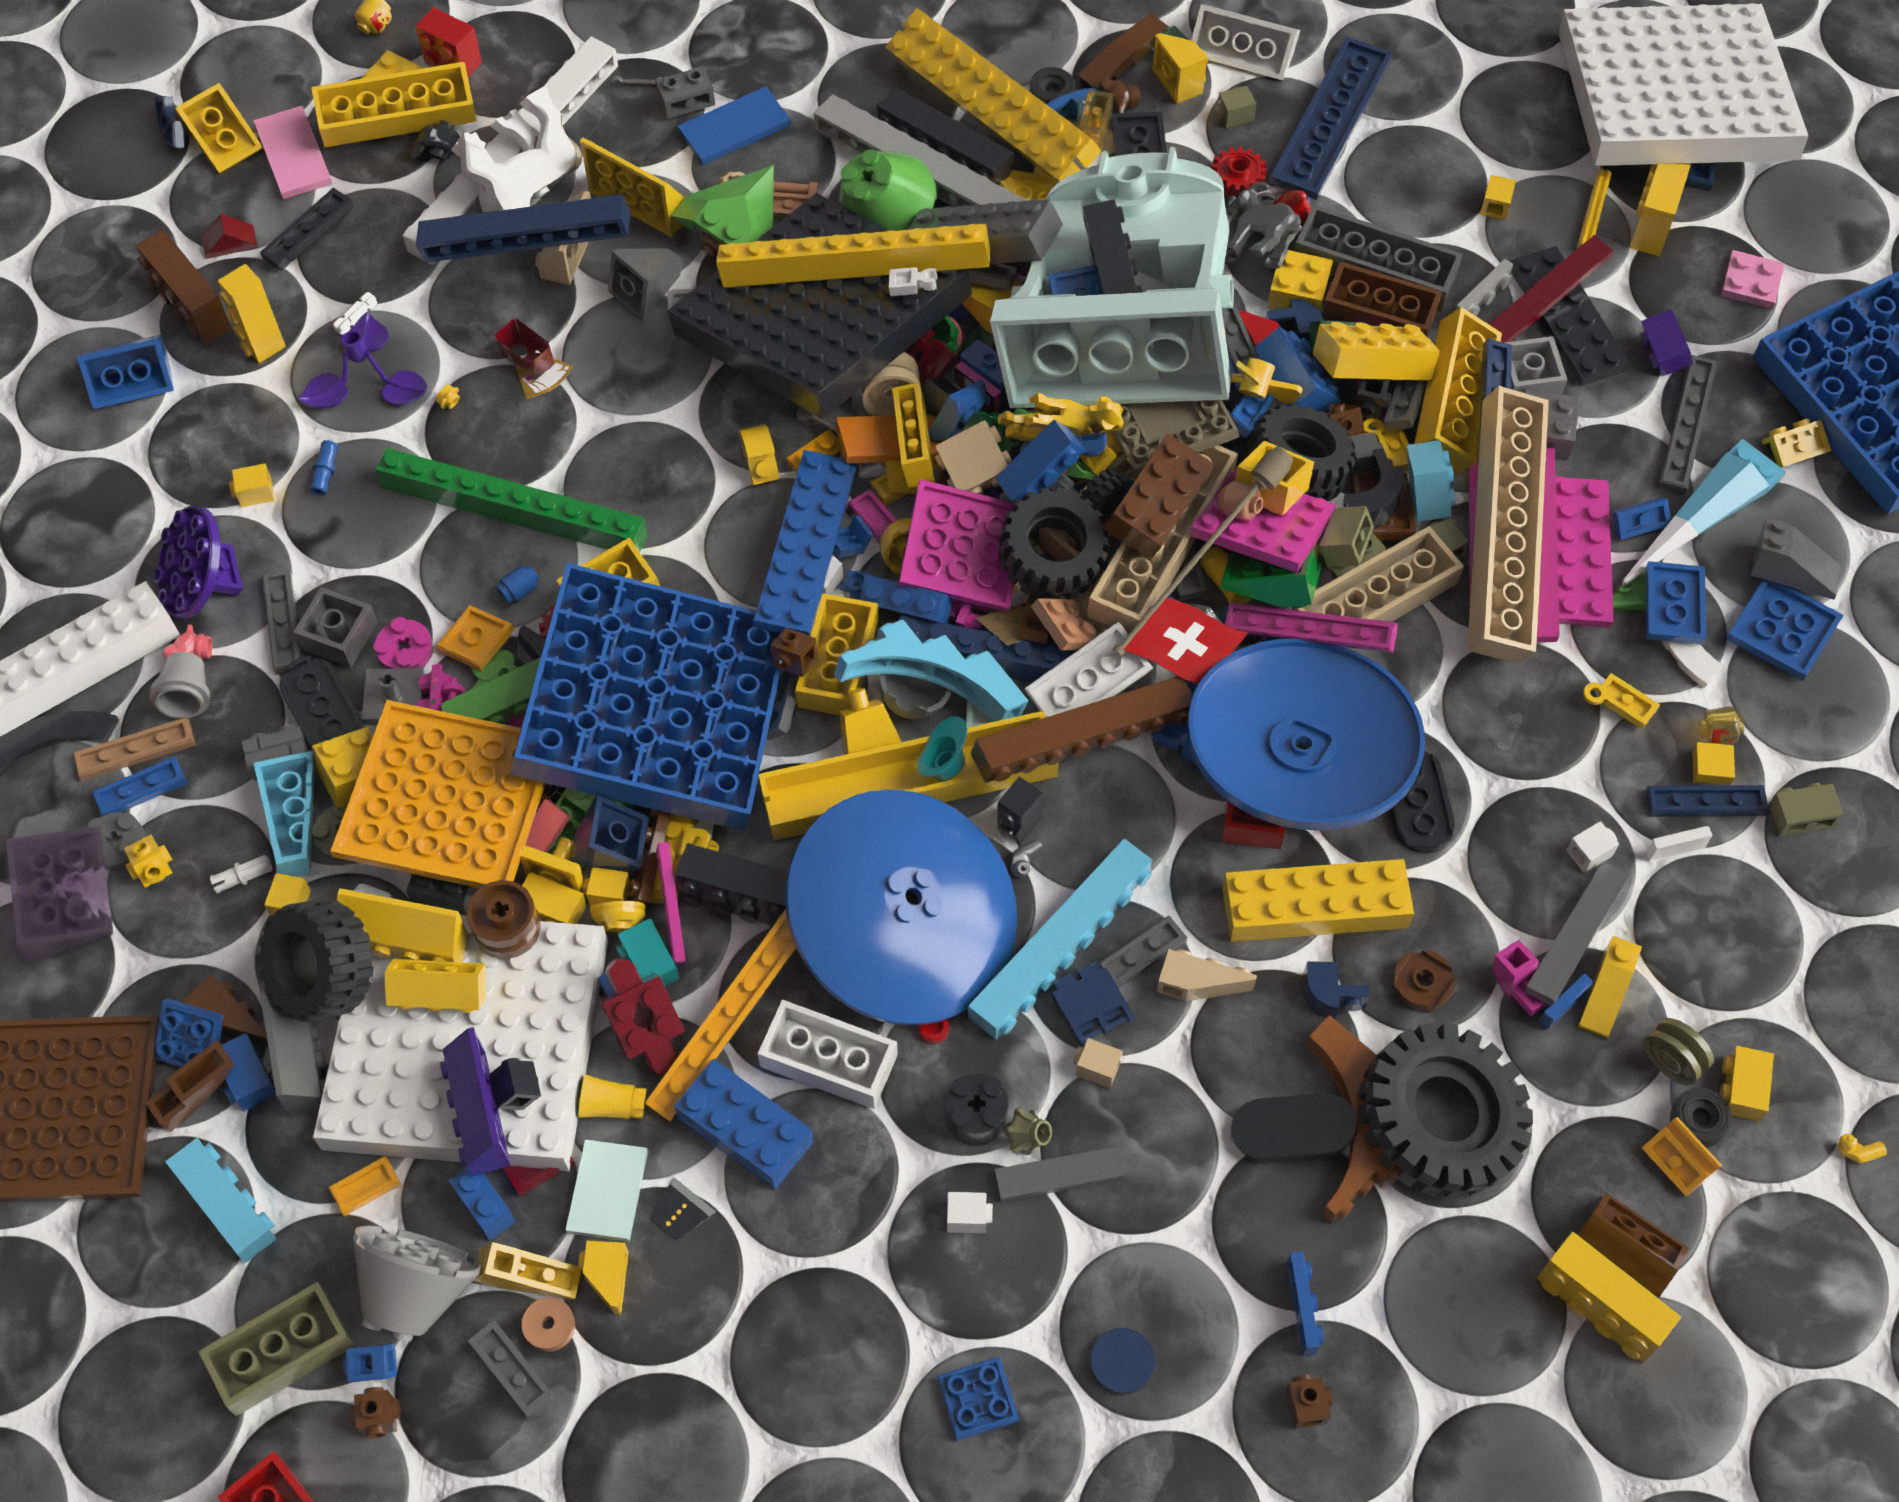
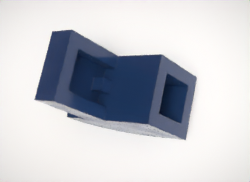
M1290 299L1289 308H1277L1266 312V319L1278 322L1283 330L1287 332L1293 331L1298 338H1305L1310 344L1309 322L1323 320L1320 311L1313 304L1301 299Z
M1306 962L1303 972L1304 995L1307 1003L1316 1013L1326 1018L1330 1015L1333 1019H1336L1339 1008H1343L1346 1011H1358L1366 1008L1370 998L1368 985H1338L1337 962Z

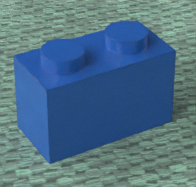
M247 1033L222 1045L235 1063V1066L225 1079L228 1087L224 1088L225 1094L232 1105L238 1103L244 1112L276 1095L271 1078Z
M467 1167L448 1180L460 1201L489 1241L516 1222L511 1211L484 1173L473 1176Z

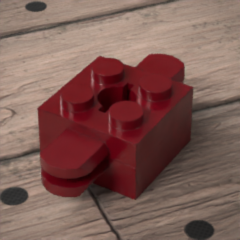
M625 958L615 959L606 968V976L614 992L598 999L623 1054L628 1059H631L643 1053L651 1070L659 1074H665L678 1058L670 1039L685 1032L659 975L653 972L641 978L633 962Z

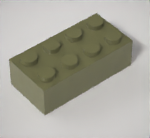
M316 1282L198 1352L225 1406L237 1417L355 1345L327 1292L319 1282Z

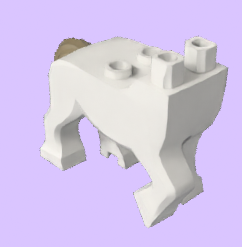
M545 86L528 95L520 103L526 111L535 115L540 121L539 133L520 116L516 108L510 111L504 118L500 117L495 120L491 125L498 133L511 135L518 141L523 149L522 153L510 158L504 164H495L484 148L486 143L479 139L476 132L473 134L465 132L451 149L458 157H461L462 174L466 178L478 182L479 200L483 213L535 205L566 174L576 171L582 163L583 155L580 147L565 134L562 127L563 116L551 101Z

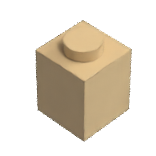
M1088 1038L1084 1048L1078 1047L1073 1060V1064L1077 1065L1076 1076L1111 1089L1121 1064L1123 1051Z

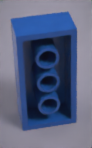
M715 1059L709 1063L674 1105L678 1120L774 1190H776L814 1142L812 1129Z

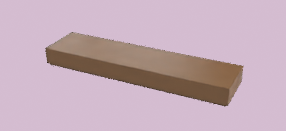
M188 717L73 752L78 777L81 781H85L196 746L190 721Z

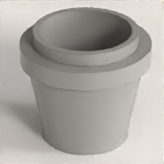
M189 652L170 654L165 659L158 679L151 685L149 696L151 704L166 716L177 719L191 718L204 713L209 707L210 691L206 686L205 664L203 660Z

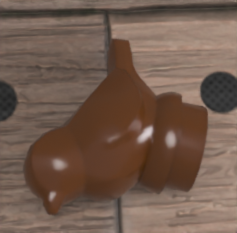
M1107 76L1100 82V92L1107 97L1117 113H1123L1126 107L1133 108V106H1139L1140 92L1137 85L1132 86V84H1128L1125 86L1121 81H1112Z

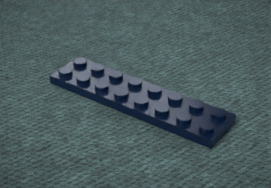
M1346 36L1272 172L1269 183L1290 191H1304L1307 197L1315 200L1318 199L1392 59V52Z

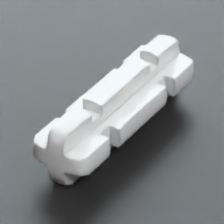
M366 292L359 298L360 302L356 301L342 314L343 318L339 317L333 323L336 332L343 335L351 329L350 325L353 327L360 317L368 312L367 309L371 310L377 304L376 298L372 294Z

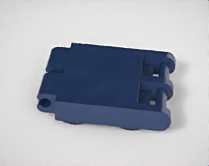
M1097 962L1077 970L1078 981H1076L1071 973L1053 982L1055 992L1052 993V998L1079 1046L1085 1045L1088 1038H1093L1101 1033L1104 1035L1110 1033L1111 1028L1126 1021L1128 1023L1135 1021L1131 1009L1107 967L1100 969Z

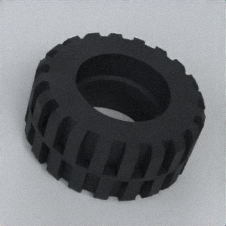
M1291 404L1288 407L1280 405L1266 411L1259 418L1245 450L1246 459L1263 441H1266L1314 461L1309 489L1304 494L1325 499L1327 502L1332 501V499L1340 494L1353 469L1357 455L1354 441L1352 438H1349V432L1345 427L1342 428L1336 419H1331L1327 417L1326 413L1322 411L1317 412L1309 406L1299 407V404Z
M1048 487L1040 488L1038 494L1031 491L1024 495L1023 501L1018 499L1012 505L1011 511H1008L1004 519L997 549L998 557L1002 559L1000 566L1003 572H1009L1008 580L1013 585L1017 583L1021 585L1020 591L1026 595L1028 592L1036 594V599H1043L1044 596L1050 597V599H1061V596H1065L1069 600L1075 598L1077 592L1083 594L1087 591L1091 583H1095L1100 575L1110 548L1109 532L1103 529L1106 523H1102L1104 516L1099 509L1094 511V503L1088 498L1085 501L1079 498L1080 493L1075 491L1069 494L1064 492L1065 488L1056 487L1055 491H1049ZM1043 527L1058 528L1068 533L1074 539L1079 549V555L1064 562L1049 561L1039 556L1032 549L1028 541V535L1034 530Z
M319 899L283 906L282 909L277 910L271 916L263 929L265 934L260 937L259 946L261 947V952L258 953V963H261L262 971H259L261 980H264L266 984L264 989L268 996H272V1003L276 1008L282 1010L283 1014L298 1022H314L348 1014L361 1004L366 997L364 994H367L370 989L371 982L369 979L374 973V967L371 966V959L374 958L373 949L370 950L368 943L371 940L369 934L364 932L362 928L364 924L361 919L354 917L355 912L349 907L344 906L341 902Z

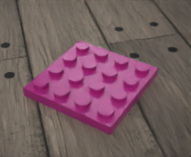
M1232 471L1212 501L1207 504L1192 525L1190 536L1207 542L1225 521L1227 516H1225L1219 506V495L1223 487L1235 481L1237 471ZM1303 494L1283 516L1262 507L1260 513L1256 514L1249 521L1234 518L1213 544L1297 573L1327 527L1337 505L1327 502L1322 498Z
M920 479L917 486L898 586L923 588L946 594L951 599L1008 612L1014 585L1008 580L1009 572H1003L1000 566L1002 559L998 557L997 549L1004 519L1008 511H1011L1014 503Z

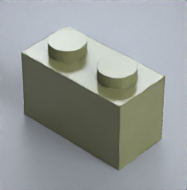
M1366 506L1334 509L1324 536L1319 541V552L1324 557L1327 567L1360 566L1374 528Z
M1813 783L1805 788L1795 790L1790 787L1783 788L1775 793L1768 804L1779 837L1835 828L1844 816L1833 784L1821 785L1820 783Z

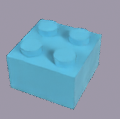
M1440 440L1407 445L1410 491L1417 521L1451 517V506L1455 505L1454 489L1451 488L1454 476L1448 450L1443 451Z

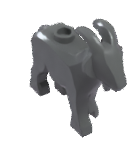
M1257 182L1247 190H1243L1226 207L1227 213L1232 216V220L1236 221L1238 219L1233 239L1227 243L1224 264L1235 265L1239 256L1256 242L1257 244L1249 249L1251 255L1263 257L1266 252L1269 253L1274 248L1272 254L1263 262L1267 268L1280 269L1288 253L1289 244L1302 229L1299 215L1295 214L1288 205L1279 202L1275 205H1261V202L1264 200H1275V196L1272 193L1263 192L1258 194L1259 192L1269 190L1267 183Z

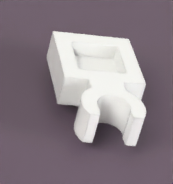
M917 267L890 269V296L917 294L918 288L928 291L937 289L936 269L928 268L922 272H918Z

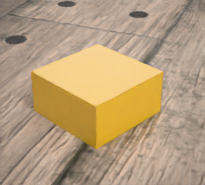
M1697 742L1692 750L1693 782L1731 785L1735 778L1734 745Z

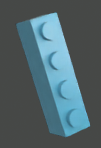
M196 1138L165 1162L244 1263H247L277 1239L270 1231L275 1225L264 1211L259 1215L255 1212L252 1206L257 1202L246 1188L241 1192L237 1189L234 1183L239 1179L228 1165L223 1169L218 1165L216 1161L221 1156L210 1142L204 1146Z

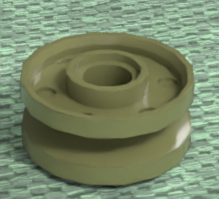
M1662 1019L1655 1028L1656 1031L1650 1032L1643 1040L1644 1051L1655 1067L1668 1078L1686 1086L1693 1085L1700 1078L1701 1072H1706L1714 1063L1713 1053L1701 1035L1689 1025L1677 1019Z

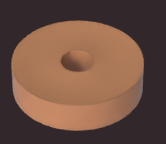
M545 1297L536 1300L526 1309L522 1318V1331L532 1347L539 1351L552 1352L561 1349L571 1340L575 1331V1318L570 1307L564 1301L554 1297ZM547 1320L554 1321V1325L550 1329L543 1328V1324Z

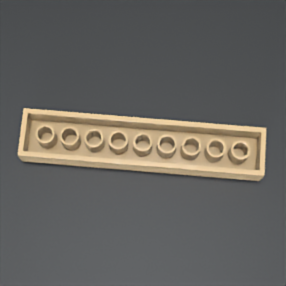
M1498 386L1482 402L1467 651L1520 664L1536 653L1549 400Z

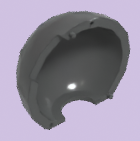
M880 674L878 688L885 705L893 713L906 719L921 720L938 713L951 696V690L923 679L896 674Z

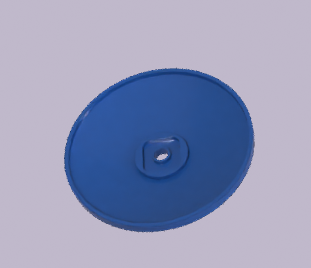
M1278 639L1253 644L1222 659L1207 672L1196 688L1190 704L1187 722V734L1193 758L1203 776L1219 794L1239 809L1254 817L1280 826L1303 830L1347 828L1362 824L1387 812L1408 793L1414 784L1425 750V731L1419 710L1408 691L1390 672L1370 658L1351 649L1301 639ZM1300 743L1309 746V749L1302 750L1296 747V745Z

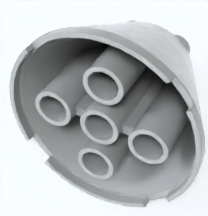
M382 1226L358 1227L353 1234L361 1312L364 1318L362 1325L368 1329L380 1331L383 1328L392 1331L393 1337L399 1340L412 1341L413 1335L420 1336L425 1334L480 1273L482 1265L478 1260H475L474 1264L467 1260V1252L445 1242L398 1229L396 1235L381 1233Z

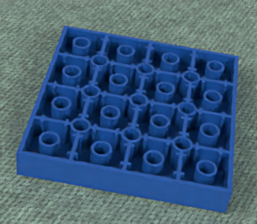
M1899 271L1761 338L1752 357L1804 419L1809 418L1811 423L1819 420L1822 421L1831 450L1887 515L1899 509Z
M567 563L514 755L511 775L745 831L751 814L781 671L779 668L773 667L770 647L772 641L781 633L753 627L755 610Z

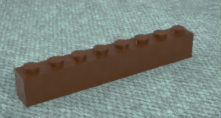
M1177 676L978 738L970 754L985 783L994 780L1001 782L1013 774L1019 772L1029 773L1038 766L1047 763L1054 765L1069 756H1082L1091 749L1098 747L1104 749L1123 739L1127 741L1133 740L1142 733L1148 731L1152 733L1158 732L1165 726L1173 723L1177 725L1183 724L1188 721L1193 695L1185 680Z

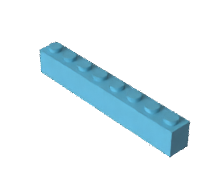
M1124 838L968 1006V1018L995 1040L1002 1033L1005 1035L1009 1033L1017 1022L1016 1017L1022 1011L1026 1013L1033 1007L1037 1000L1035 997L1041 990L1047 991L1056 980L1055 975L1061 969L1066 970L1073 963L1076 957L1074 954L1081 947L1085 949L1090 945L1095 937L1094 933L1100 926L1105 928L1113 919V912L1119 905L1124 907L1133 896L1132 891L1138 885L1142 887L1147 883L1152 875V872H1150L1152 859Z

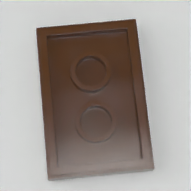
M1352 473L1351 486L1353 494L1369 491L1376 486L1371 473ZM1404 473L1402 493L1397 511L1385 524L1372 531L1379 541L1405 540L1416 534L1407 473Z

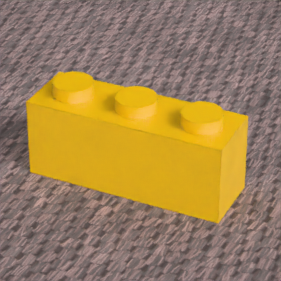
M393 959L385 970L386 1005L396 1006L398 1009L403 1010L414 1007H425L430 1011L458 1009V1011L463 1013L479 1010L486 999L485 963Z

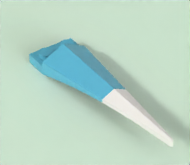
M1742 439L1720 459L1627 574L1622 585H1627L1644 573L1648 561H1661L1718 522L1765 495L1784 477L1786 471Z

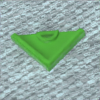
M1645 572L1627 585H1621L1613 594V611L1646 610Z

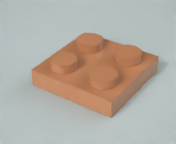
M1037 599L1031 606L1060 650H1079L1098 637L1096 628L1087 621L1081 612L1080 605L1073 599Z

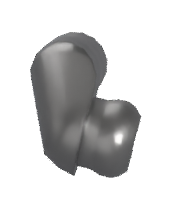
M1037 838L1013 852L1010 867L1015 876L1024 877L1030 872L1031 858L1044 851L1042 844Z

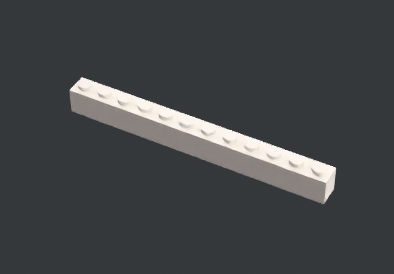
M590 37L569 60L564 62L562 68L549 78L545 87L549 92L551 101L563 116L562 126L618 67L615 48ZM521 108L518 111L520 116L539 133L541 126L538 118L524 108ZM499 133L485 147V150L495 164H504L510 158L523 152L518 141L505 133ZM462 173L457 175L451 185L438 195L437 199L429 208L422 212L413 225L406 229L403 238L407 252L423 260L416 247L419 221L481 213L478 182L466 178Z

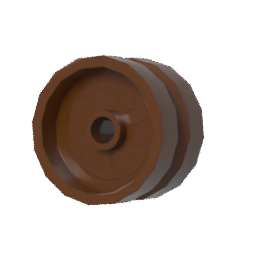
M499 880L479 888L470 898L466 910L468 925L481 950L491 957L500 959L519 957L529 951L537 942L541 931L540 916L533 898L525 887L517 882Z

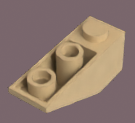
M1168 949L1156 993L1182 1001H1192L1253 991L1257 975L1251 974L1249 970L1242 967L1231 968L1224 966L1221 962L1212 958L1201 959L1192 956L1190 952L1185 950Z

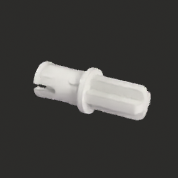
M263 855L243 864L237 862L235 867L216 875H211L210 880L212 885L224 880V882L214 887L218 894L241 883L246 885L248 880L270 872L272 865L267 855Z

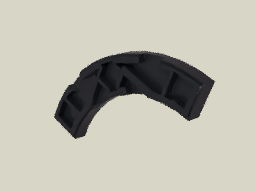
M67 711L27 721L0 737V776L12 766L11 764L14 760L25 753L30 754L38 749L49 746L51 742L67 739L69 741L108 742L119 719L117 715L104 712Z

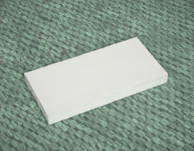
M1117 622L1027 686L1025 691L1039 711H1044L1045 717H1049L1116 696L1153 670V667L1146 658L1126 651L1122 656H1119L1113 651V648L1116 645L1119 646L1128 636L1122 625Z

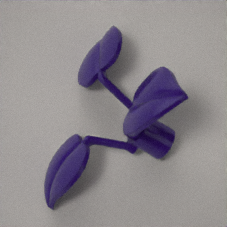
M366 312L350 331H347L341 337L345 350L341 354L343 358L342 378L340 379L338 375L333 373L321 374L309 382L298 399L307 406L320 409L331 408L343 402L349 394L348 388L344 385L347 382L349 359L355 363L363 362L366 358L369 360L382 380L387 384L382 389V396L391 405L400 406L411 403L423 396L428 388L425 380L419 374L408 370L396 372L392 379L387 378L371 356L370 351L382 348L388 341L389 334L384 325L374 319L370 313Z

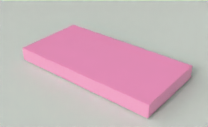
M303 106L253 120L283 199L333 184Z

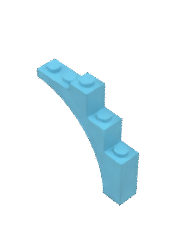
M903 619L895 623L883 625L878 630L876 640L869 641L863 647L854 651H845L839 657L834 675L840 682L874 674H896L923 679L943 686L967 699L988 716L992 722L1021 716L1028 703V699L988 650L978 655L972 654L964 659L946 635L937 639H928L922 644Z

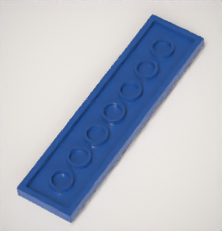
M807 450L803 451L755 614L753 627L782 633L785 628H789L808 636L811 635L856 473L857 463H846L844 458Z

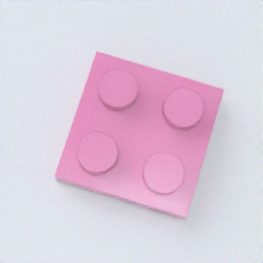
M1733 250L1729 258L1721 296L1773 310L1785 263Z

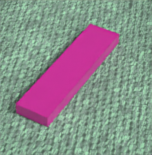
M669 842L658 843L656 853L670 953L675 966L684 965L686 960Z

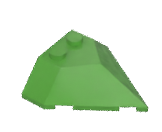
M774 165L686 195L672 214V218L692 232L698 227L723 245L755 242L773 227Z

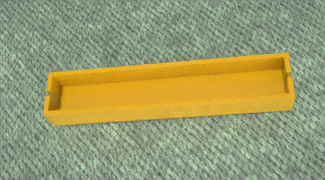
M918 8L913 11L903 24L904 31L902 32L899 29L885 46L897 61L1057 183L1081 171L1074 161L1071 160L1074 156L1083 167L1088 168L1101 152V149L1091 137Z
M1040 711L968 727L967 737L962 747L965 754V765L956 776L948 781L940 782L933 776L925 777L917 770V761L924 751L930 736L759 774L760 790L772 839L776 841L803 835L831 807L852 796L869 791H912L945 803L1010 788L1019 776L1029 783L1058 777L1059 763L1054 765L1047 763L1038 766L1029 773L1019 772L1001 782L994 780L985 783L970 754L976 739L1045 718V713Z

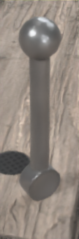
M615 76L612 83L617 87L622 84L656 85V80L622 79L620 76Z

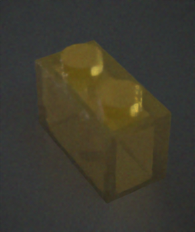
M1089 90L1079 129L1093 139L1101 149L1100 153H1102L1111 122L1114 94Z

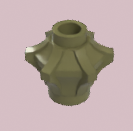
M1017 1107L1014 1109L1013 1120L1005 1126L1006 1137L1011 1140L1010 1151L1018 1153L1024 1150L1026 1155H1031L1036 1147L1047 1145L1052 1137L1050 1123L1040 1119L1035 1110L1031 1109L1026 1113L1022 1108Z

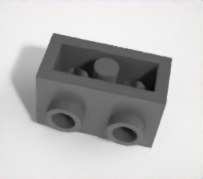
M704 66L656 80L658 99L667 119L715 105L713 86Z

